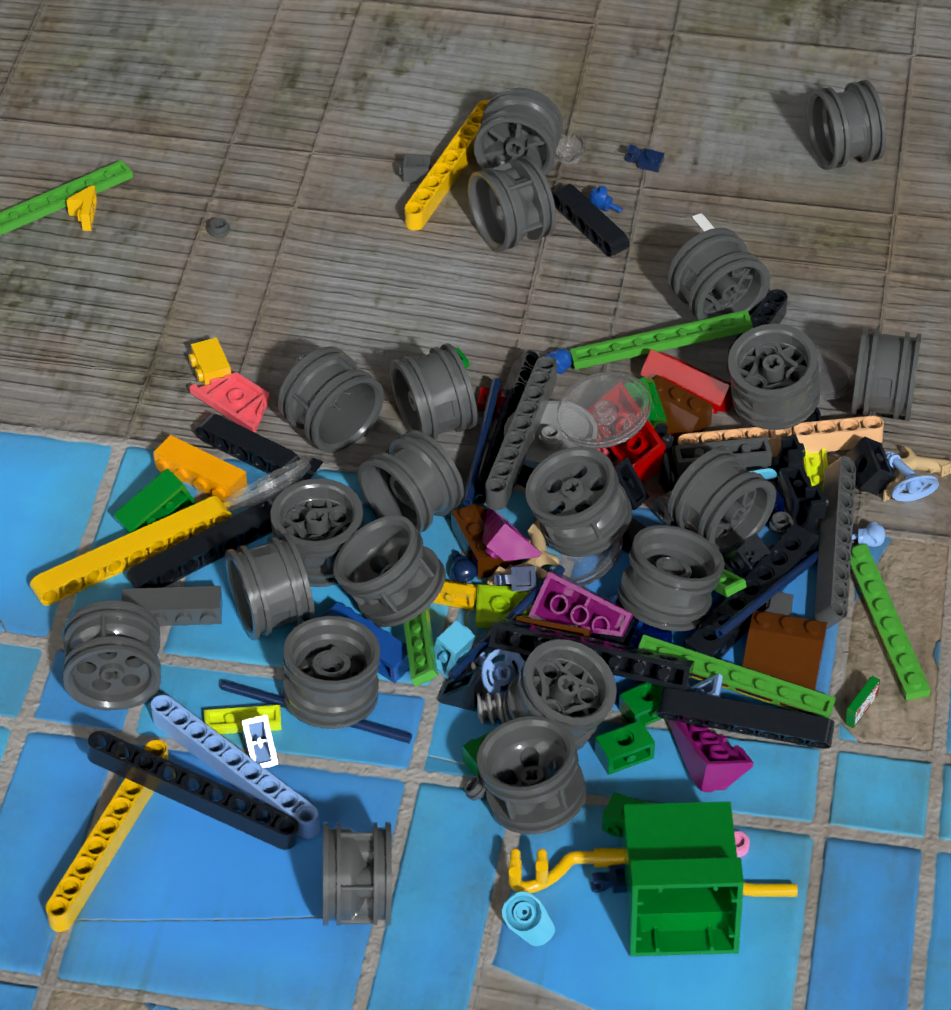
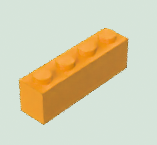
M172 435L153 452L155 468L160 472L168 468L181 482H185L211 496H218L223 502L230 505L248 488L246 471Z

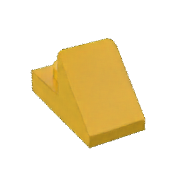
M90 186L67 199L68 214L70 216H78V222H82L83 231L92 230L97 207L95 186Z

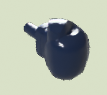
M454 551L455 559L450 568V578L453 581L462 583L473 580L477 576L475 565L467 556H461L459 551Z

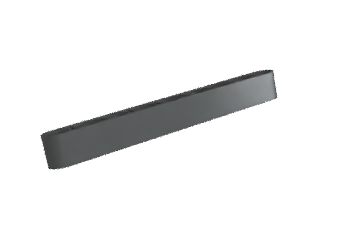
M540 357L532 370L486 481V505L489 509L501 510L508 504L557 382V361L553 357Z
M847 456L840 457L824 470L823 494H826L828 497L829 507L826 508L825 518L821 519L814 616L816 621L828 622L827 629L843 620L848 614L856 466Z

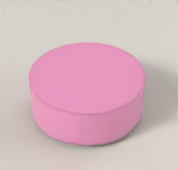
M734 831L737 857H743L749 851L750 839L745 833Z

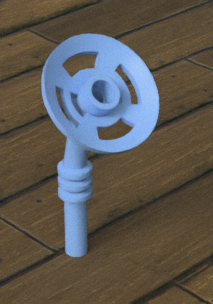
M890 451L885 452L891 468L898 469L906 477L904 481L892 490V497L895 500L913 501L930 495L938 488L939 482L936 477L919 476L901 460L899 455ZM902 490L909 491V493H900V492H901Z
M473 642L471 649H472L474 646H476L477 643H474V642ZM496 649L489 653L487 657L486 653L483 652L473 661L482 667V682L491 695L495 696V693L499 692L501 698L504 699L505 692H500V686L511 683L516 676V670L512 661H515L518 673L524 664V660L519 653ZM505 655L503 661H497L494 664L491 662L495 656ZM487 672H488L489 681L491 682L492 686H491V685L489 684V682H488Z

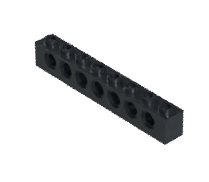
M794 524L788 531L785 530L779 541L769 547L771 553L763 557L762 560L759 559L754 564L752 571L742 577L745 579L747 587L726 597L721 604H717L707 620H702L698 630L686 638L684 647L721 660L749 629L752 614L722 638L716 636L715 630L818 549L819 536L797 524ZM767 602L764 605H762L759 609H757V611L764 612Z
M500 617L492 625L488 647L529 656L537 646L547 641L556 639L571 640L595 651L607 663L613 675L686 691L691 683L695 663L692 660Z

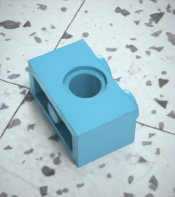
M455 621L437 638L434 646L437 671L447 680L450 678L448 672L471 650L475 638L471 630L461 625L458 621Z

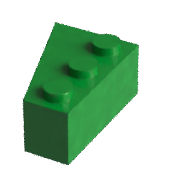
M167 468L157 475L144 489H141L130 501L121 506L113 515L129 534L196 504V501L185 485Z

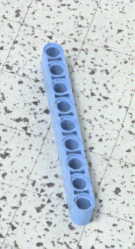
M159 695L153 698L151 701L153 723L156 727L246 796L295 818L299 825L297 835L306 839L317 836L320 830L319 813L314 805L171 697Z

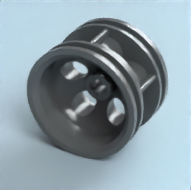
M522 156L505 164L486 168L471 174L468 181V199L471 213L480 235L492 250L503 252L516 247L518 242L525 236L531 240H538L553 233L556 225L553 195L544 173L533 159Z
M571 447L558 451L544 459L533 470L528 479L525 493L527 503L535 518L540 522L541 530L547 542L560 554L570 557H586L600 553L614 545L624 535L630 525L632 518L630 500L619 483L618 475L611 460L597 449ZM594 488L601 489L600 491L596 492L591 491V489ZM587 505H590V507H588L587 509L578 512L579 510L584 509ZM560 506H565L561 513L554 515Z
M403 516L382 517L360 528L341 547L333 567L334 576L339 584L354 598L365 617L379 627L397 626L421 614L437 598L446 578L443 563L434 551L423 546L421 534L413 523Z
M109 600L86 605L69 617L64 627L65 661L63 683L67 693L75 701L97 710H126L147 702L156 694L161 684V664L157 656L160 649V626L152 613L130 602Z
M542 716L520 717L501 724L491 731L481 743L477 754V765L482 782L487 788L486 796L491 814L502 827L520 834L546 833L565 825L581 810L586 798V784L583 772L578 764V752L574 737L570 730L562 723ZM538 764V766H530V767L525 768L526 766H529V765ZM559 769L552 777L549 776L554 770ZM508 779H515L518 781L514 785L504 783V781Z
M323 822V926H328V920H336V926L341 924L377 925V920H385V925H391V822H385V827H378L377 822H373V832H356L351 827H341V822H337V827H329V822Z

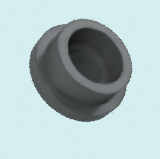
M215 218L210 222L208 230L210 235L220 238L230 232V225L224 218Z
M780 511L771 517L769 526L775 533L782 534L793 526V520L788 513Z
M474 775L465 784L464 791L472 801L481 799L486 794L487 788L484 786L481 776Z

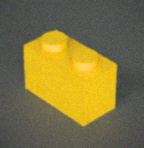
M217 337L191 344L192 354L188 356L191 367H196L195 373L198 382L208 385L211 379L222 378L231 374L230 365Z

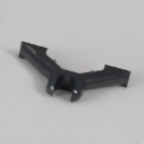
M659 423L654 429L666 445L660 465L661 477L659 481L665 493L672 491L677 483L672 457L674 440L672 435L667 434V425Z

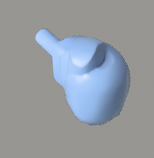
M870 522L866 528L859 529L858 534H852V540H858L859 545L867 544L870 547H878L885 541V529L876 522Z

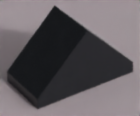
M624 457L614 466V469L618 475L619 483L630 500L632 510H636L649 498V495L629 458Z
M478 667L459 675L455 680L450 679L446 681L438 701L475 712L477 708V693H479L480 697L483 694L482 670Z

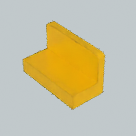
M445 579L443 588L433 603L474 611L477 603L478 585Z

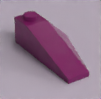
M487 509L482 542L487 546L485 551L494 559L500 557L504 561L540 557L541 551L532 543L530 544L529 540L496 510Z
M548 572L529 613V617L532 619L590 629L591 633L621 637L624 636L634 615L585 586L554 572Z
M668 720L689 775L700 791L713 792L725 790L753 767L754 762L744 749L738 745L732 747L726 742L727 737L723 734L717 735L711 732L709 727Z

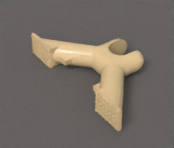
M903 446L901 448L904 457L901 460L913 471L935 472L940 477L951 474V460L917 456L909 447ZM893 468L895 478L887 485L883 492V502L893 498L892 490L905 480V476L896 468Z
M537 519L527 531L530 536L529 543H532L541 551L540 557L529 558L524 563L515 566L510 565L506 569L499 566L487 581L488 585H494L493 575L511 574L510 567L535 566L536 578L543 580L548 572L540 567L547 564L554 567L559 565V558L548 553L546 550L545 536Z

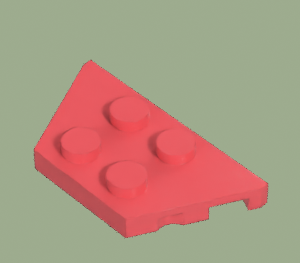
M238 372L228 374L222 378L211 379L208 385L197 387L196 384L190 386V393L236 424L255 433L270 401L269 392Z

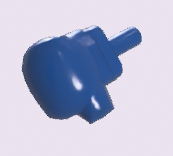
M599 186L598 188L591 189L588 199L599 210L607 212L611 208L619 213L622 212L623 208L613 204V198L607 195V187Z
M559 348L546 353V356L556 359L557 373L562 374L571 367L572 356L567 349Z

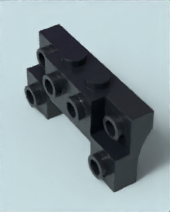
M796 434L781 437L780 451L771 463V469L775 470L778 474V477L773 479L793 520V524H797L814 533L818 520L825 518L826 508L829 507L828 497L822 493L819 485H811V480L804 470L802 459L805 457L806 452L803 443H799Z

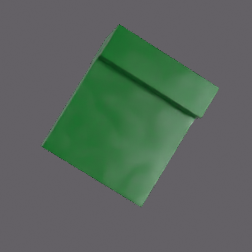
M731 801L624 804L623 850L629 911L628 935L630 957L739 953L744 879L741 857H737Z

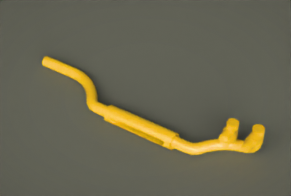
M514 848L510 851V860L508 862V882L511 889L515 892H539L557 882L575 864H593V867L608 868L609 865L625 864L623 848H593V851L569 852L548 871L547 851L539 849L536 860V879L523 881L521 852L519 849ZM744 882L743 896L797 897L798 893L797 884Z

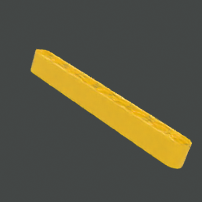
M482 100L476 105L405 205V226L408 229L415 231L424 227L474 156V142L486 105L490 100Z
M218 496L209 497L36 575L30 582V588L41 604L47 606L131 569L133 566L232 517V514Z
M152 740L145 745L144 750L169 761L168 748L164 741ZM126 778L124 779L46 904L47 918L52 930L63 932L72 926L154 791Z

